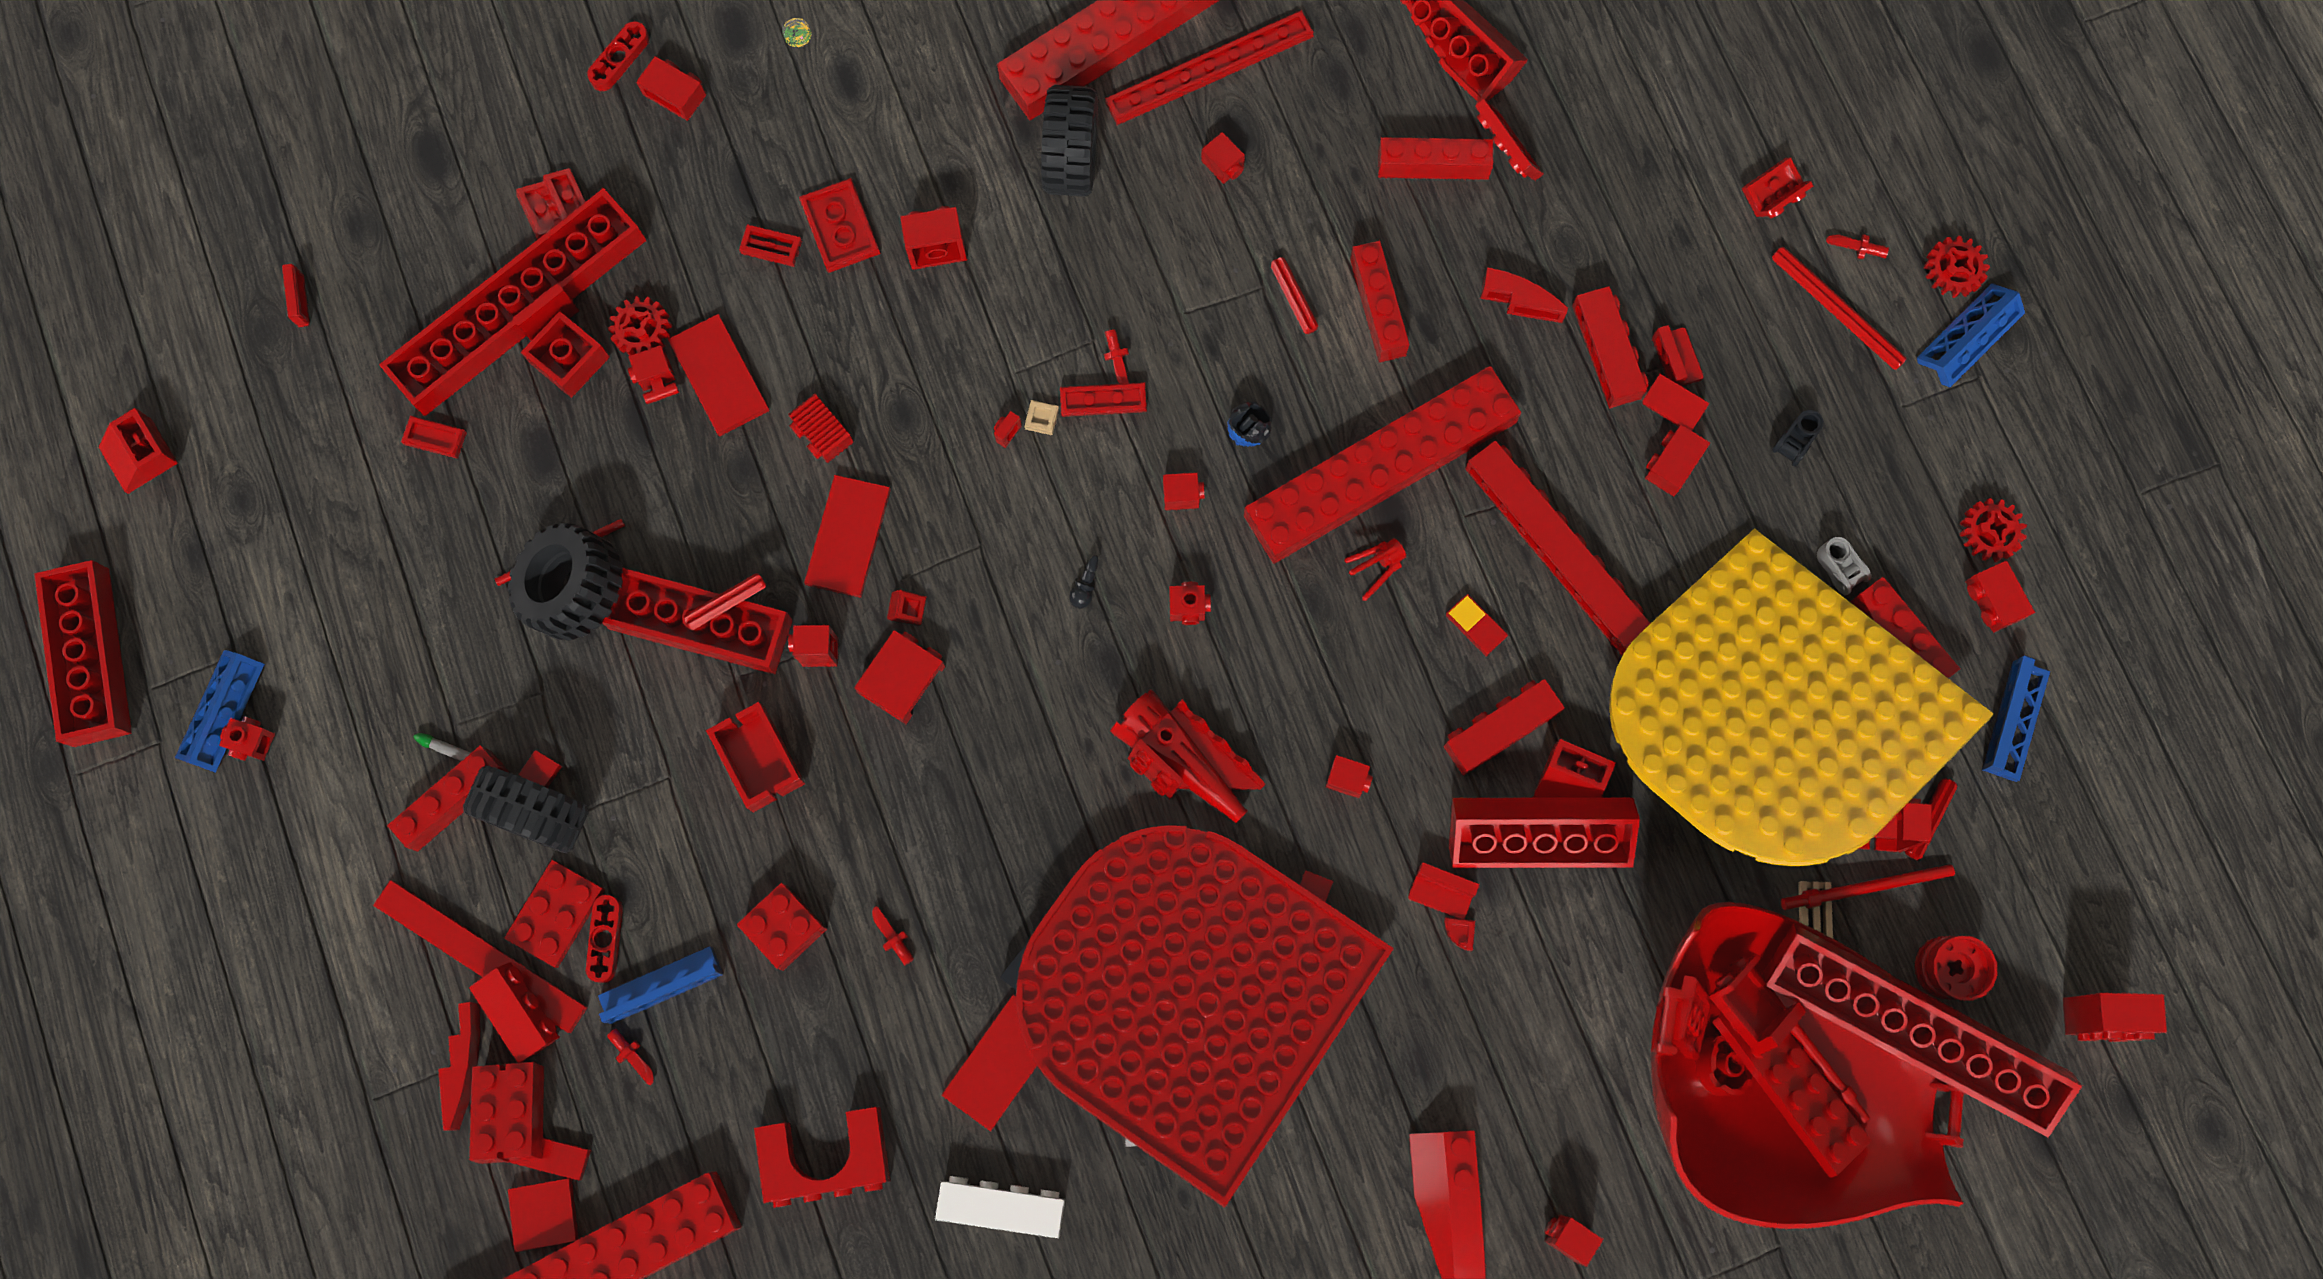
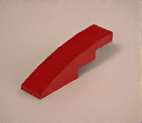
M466 1002L458 1004L460 1034L448 1036L451 1067L438 1069L443 1131L460 1130L471 1098L472 1066L478 1065L480 1045L479 1003Z

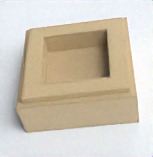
M1031 400L1024 426L1025 430L1053 435L1059 406Z

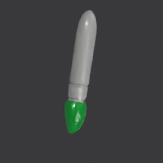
M417 733L413 736L415 741L421 746L431 748L459 761H462L471 753L435 739L429 734Z

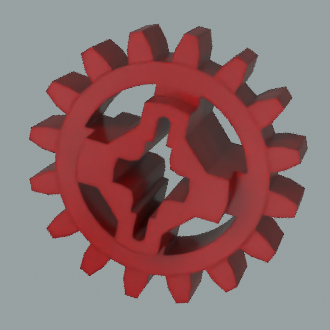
M1958 236L1954 241L1950 237H1946L1942 243H1936L1932 248L1933 250L1927 254L1926 258L1928 261L1924 265L1925 269L1931 270L1926 275V279L1935 280L1932 288L1942 287V295L1947 291H1951L1952 298H1956L1960 292L1964 297H1967L1972 291L1976 292L1988 278L1985 273L1990 269V265L1983 264L1988 255H1980L1979 253L1982 246L1979 245L1974 248L1971 246L1973 239L1970 238L1964 243L1961 236Z
M636 296L634 303L631 304L628 300H625V308H615L619 314L618 316H610V320L615 325L608 327V330L613 335L610 339L622 353L626 352L631 356L654 348L657 345H661L664 348L665 345L662 339L670 338V334L666 329L671 328L672 324L668 321L669 314L658 301L654 303L650 297H646L643 302Z
M1992 498L1987 499L1984 504L1981 501L1973 505V508L1964 513L1967 518L1960 521V525L1966 527V529L1959 534L1968 539L1963 544L1964 547L1972 546L1974 548L1971 553L1973 556L1979 552L1982 553L1983 561L1988 560L1991 556L1994 562L2000 561L2003 557L2005 559L2010 558L2014 555L2013 552H2017L2022 548L2019 542L2027 538L2025 534L2021 533L2022 530L2027 528V524L2019 523V519L2022 518L2023 514L2015 515L2013 513L2015 505L2013 504L2008 508L2004 507L2003 499L1999 500L1996 504H1994ZM1980 515H1983V517L1980 519L1981 523L1979 525H1976L1978 517ZM2010 535L2009 542L2004 546L2006 536Z

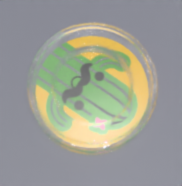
M792 18L783 26L782 33L788 45L802 47L810 41L811 31L805 20Z

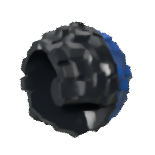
M1255 401L1241 404L1232 409V414L1227 422L1229 436L1235 441L1236 445L1243 447L1260 445L1271 434L1272 418L1262 405L1259 406Z

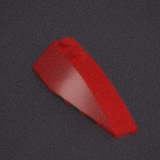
M1400 0L1412 14L1411 19L1415 25L1419 26L1424 33L1425 41L1430 49L1433 48L1436 52L1442 68L1478 103L1482 99L1489 101L1512 82L1528 61L1514 45L1464 0Z
M1475 1131L1409 1134L1414 1199L1419 1209L1441 1279H1486Z

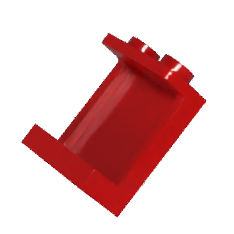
M894 630L854 689L858 694L906 725L913 716L911 713L912 709L938 671L944 670L945 665L941 661L943 656L930 647L924 650L917 645L918 640L911 634L904 631L901 635Z
M1755 954L1747 959L1745 956L1736 959L1729 966L1731 972L1725 973L1715 981L1717 987L1709 997L1755 1054L1759 1056L1778 1047L1805 1015L1806 1010L1799 1002L1788 1008L1784 1007L1753 969L1761 959L1758 954Z

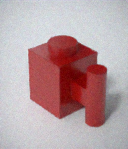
M661 345L629 356L631 367L627 369L633 384L638 383L643 391L653 388L652 391L643 394L646 404L679 393L676 382L665 386L666 383L674 381L676 378L668 355Z

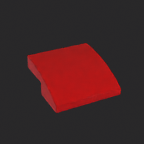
M570 168L543 175V182L516 189V195L537 240L585 203Z

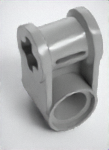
M1842 537L1832 538L1818 549L1817 559L1841 594L1848 595L1851 593L1852 588L1861 582L1871 580L1872 576L1869 568L1859 558L1846 539ZM1830 547H1833L1838 551V559L1834 558L1830 554Z

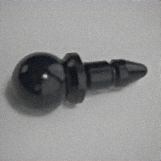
M1097 555L1091 557L1086 564V570H1084L1081 578L1082 581L1076 580V587L1070 591V603L1076 608H1085L1092 601L1091 591L1094 590L1095 586L1090 583H1092L1095 571L1098 568Z

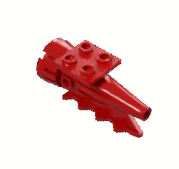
M1150 689L1148 693L1145 692L1123 714L1124 717L1122 719L1124 721L1121 724L1116 722L1110 730L1114 736L1132 748L1127 758L1130 761V766L1139 775L1144 774L1152 782V788L1159 795H1166L1171 799L1178 789H1190L1235 823L1248 810L1241 804L1231 789L1261 790L1266 785L1253 771L1249 762L1236 755L1224 738L1215 735L1202 717L1195 715L1189 710L1183 699L1170 712L1157 694Z

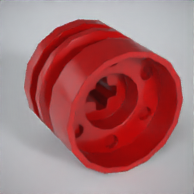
M1938 936L1928 940L1919 949L1915 958V974L1919 984L1929 994L1939 999L1973 1001L1985 996L1993 988L1997 978V961L1992 950L1983 941L1972 936Z

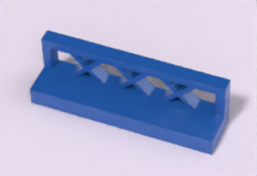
M1990 284L1917 357L1918 364L1936 370L1941 384L1951 387L2025 314L2020 293ZM1994 295L2002 297L1999 301L1986 304ZM1984 314L1980 320L1968 323L1972 316ZM1965 332L1960 339L1949 341L1953 335ZM1946 351L1939 360L1931 358L1936 353Z
M223 651L175 756L176 759L216 773L226 751V748L219 746L222 729L228 724L230 718L240 720L264 667L263 663L235 652Z
M2022 656L2012 663L1982 768L1985 772L2014 782L2020 781L2050 671L2034 666L2035 659L2027 656ZM2031 674L2039 676L2037 688L2028 691L2027 688ZM2025 698L2031 709L2029 715L2021 719L2020 712ZM2018 726L2023 738L2021 743L2013 746L2012 741ZM2009 753L2015 761L2013 772L2005 770Z
M707 947L598 995L604 1011L599 1014L602 1023L613 1024L722 976L723 972L713 947Z

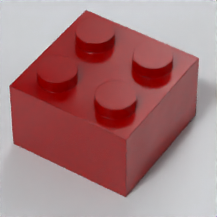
M941 206L934 211H912L905 216H900L905 249L912 270L967 261L962 228L956 207Z
M560 311L520 352L533 367L570 398L610 358L597 341Z
M780 883L736 924L777 969L782 971L827 930L795 893L783 883Z

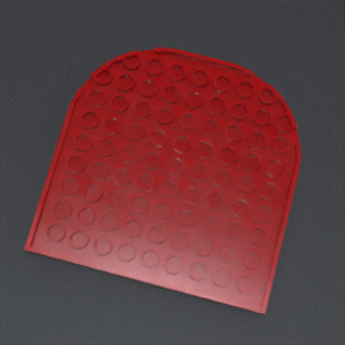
M1167 825L1150 827L1121 836L1119 840L1094 853L1076 872L1039 923L1026 946L1019 968L1016 990L1018 1020L1025 1044L1034 1062L1044 1076L1059 1091L1225 1208L1394 948L1244 847L1224 836L1211 831L1204 832L1190 829L1187 826Z

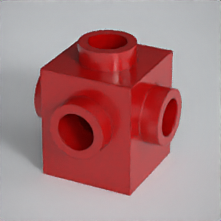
M1188 581L1181 583V586H1169L1170 621H1182L1183 625H1197L1199 621H1205V612H1211L1210 594H1205V585L1198 586V582Z
M245 716L242 721L230 718L228 724L222 729L219 746L229 750L228 756L246 761L247 756L264 761L275 733L260 728L261 722Z

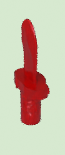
M1864 234L1861 241L1842 235H1831L1826 238L1828 244L1857 250L1858 259H1864L1866 253L1886 258L1889 247L1869 243L1870 236Z
M1116 329L1106 331L1105 335L1110 352L1104 354L1105 361L1113 360L1119 384L1129 383L1123 361V356L1129 355L1128 348H1120Z
M874 907L872 911L873 920L888 940L882 945L885 951L893 948L904 966L914 960V957L903 943V940L907 938V934L904 931L896 934L879 907Z
M617 1029L612 1030L607 1035V1038L620 1052L615 1059L619 1063L627 1059L648 1085H652L654 1081L652 1070L635 1052L640 1047V1044L637 1041L629 1044Z

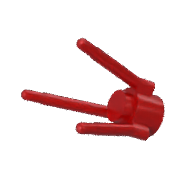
M1394 538L1387 543L1383 541L1375 547L1345 558V563H1350L1376 553V556L1349 571L1350 575H1354L1378 561L1383 567L1389 566L1385 573L1363 595L1362 599L1364 601L1374 594L1396 570L1402 567L1400 561L1406 558V552L1397 539Z

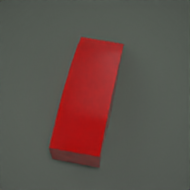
M1487 267L1480 299L1508 303L1507 314L1559 323L1563 322L1568 307L1554 295L1523 277Z

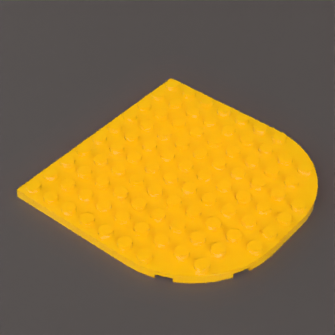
M1755 528L1632 641L1617 666L1609 698L1610 719L1616 742L1620 743L1623 752L1628 758L1629 766L1653 792L1700 832L1732 852L1737 850L1743 854L1756 857L1755 860L1759 862L1785 866H1807L1825 863L1829 859L1846 853L1850 854L1865 845L1881 831L1993 715L1990 710Z

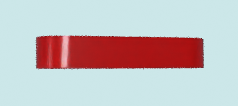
M640 22L626 24L590 66L587 77L596 90L607 91L611 89L648 45L649 34L643 24ZM632 34H635V35L640 34L641 37H640L639 39L636 38V37L631 38V35H632ZM617 51L626 53L625 58L620 62L611 60L612 55ZM598 74H600V75H602V76L605 74V75H606V78H605V79H602V78L597 79L596 76H597Z
M611 895L598 897L592 906L585 970L588 978L598 983H607L612 980L617 969L623 906L618 898ZM607 901L615 908L614 912L608 913L607 918L608 922H614L613 927L607 925L598 926L599 921L605 922L606 914L601 912V906H606ZM608 930L612 935V941L607 947L601 948L597 944V936L600 932ZM595 952H610V957L603 956V965L608 966V971L603 972L599 978V973L594 972L595 966H600L601 956H595Z

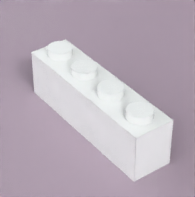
M950 1176L949 1181L941 1182L935 1220L1052 1238L1060 1237L1065 1199L1059 1198V1192L1041 1190L1040 1195L1029 1194V1187L1011 1185L1010 1191L998 1189L999 1183L980 1180L979 1186L967 1184L968 1178Z

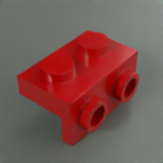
M1790 157L1784 158L1741 189L1756 217L1768 216L1769 218H1774L1785 211L1784 206L1790 202L1795 203L1803 199L1807 195L1806 191L1812 188L1813 184L1811 181L1803 182Z

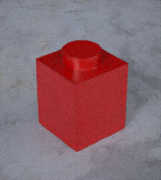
M1223 132L1202 148L1201 161L1223 184L1230 178L1232 180L1236 179L1243 172L1245 155Z
M1197 473L1163 475L1165 510L1199 508V499H1205L1204 482H1198Z
M1336 755L1325 788L1360 798L1362 791L1368 793L1373 776L1368 774L1370 766Z

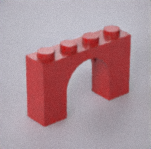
M872 1107L846 1112L850 1141L849 1157L845 1166L838 1174L825 1180L808 1176L798 1166L794 1156L790 1123H779L754 1128L763 1203L772 1202L773 1208L792 1205L791 1198L803 1197L805 1203L822 1200L821 1193L831 1191L834 1192V1197L853 1194L852 1188L864 1186L865 1192L883 1189V1182L890 1181L881 1108Z

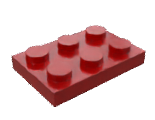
M1482 99L1475 105L1480 112L1476 116L1486 130L1489 129L1493 135L1495 134L1492 139L1498 148L1508 156H1511L1508 162L1513 169L1524 178L1529 176L1536 181L1544 173L1498 109L1485 99Z
M551 860L504 939L549 965L558 968L590 916L594 901L602 896L605 889L560 863Z

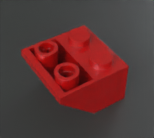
M136 408L109 423L99 445L100 451L127 494L178 464L152 419Z
M1559 739L1552 748L1532 798H1601L1616 762Z

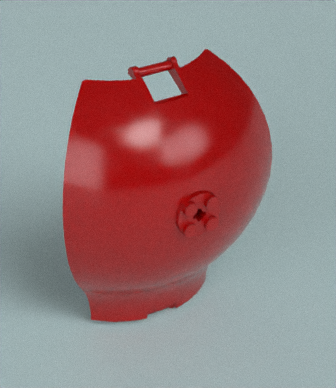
M1719 902L1702 909L1684 935L1666 973L1657 1003L1651 1046V1079L1657 1119L1669 1156L1685 1187L1697 1200L1722 1216L1756 1226L1783 1229L1839 1225L1913 1205L1946 1204L1957 1207L1961 1206L1964 1202L1950 1177L1943 1145L1963 1148L1964 1139L1960 1138L1963 1097L1966 1093L1802 1006L1806 1013L1798 1024L1844 1084L1851 1086L1857 1094V1101L1870 1116L1868 1121L1860 1125L1872 1142L1837 1176L1830 1178L1712 1023L1722 1013L1713 1001L1699 1059H1689L1682 1054L1673 1043L1677 1005L1684 1000L1685 996L1681 990L1684 976L1697 978L1709 996L1717 987L1715 981L1725 973L1731 972L1729 966L1741 956H1745L1747 959L1755 954H1758L1761 959L1754 967L1762 975L1793 923L1886 972L1840 942L1779 913L1758 906L1735 902ZM1774 991L1786 1008L1797 1003ZM1937 1091L1951 1092L1947 1135L1933 1134V1111Z

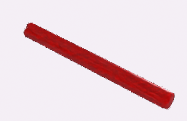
M1781 247L1774 253L1772 257L1774 262L1892 369H1898L1906 361L1905 355L1785 247Z

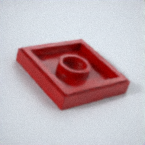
M557 283L515 315L513 320L532 341L559 311L570 319L579 310Z
M571 1178L508 1189L514 1252L579 1240Z

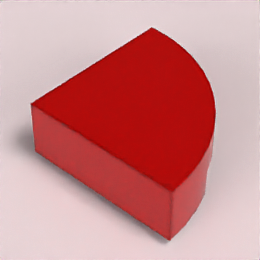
M1445 917L1444 926L1450 940L1459 948L1472 952L1475 921Z

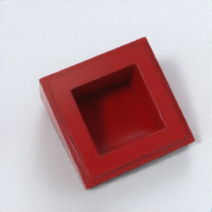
M903 590L892 592L887 619L921 625L926 597Z

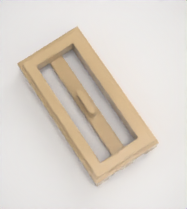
M1798 882L1799 895L1807 889L1816 888L1818 891L1819 889H1831V882ZM1832 901L1822 903L1823 934L1833 939ZM1805 906L1799 907V922L1808 926V909ZM1819 906L1812 908L1813 929L1821 932Z

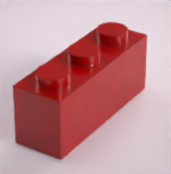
M511 962L495 968L469 987L517 1063L530 1059L560 1038L556 1032L555 1024L546 1017L539 1006L538 998L529 991L523 982L521 972Z

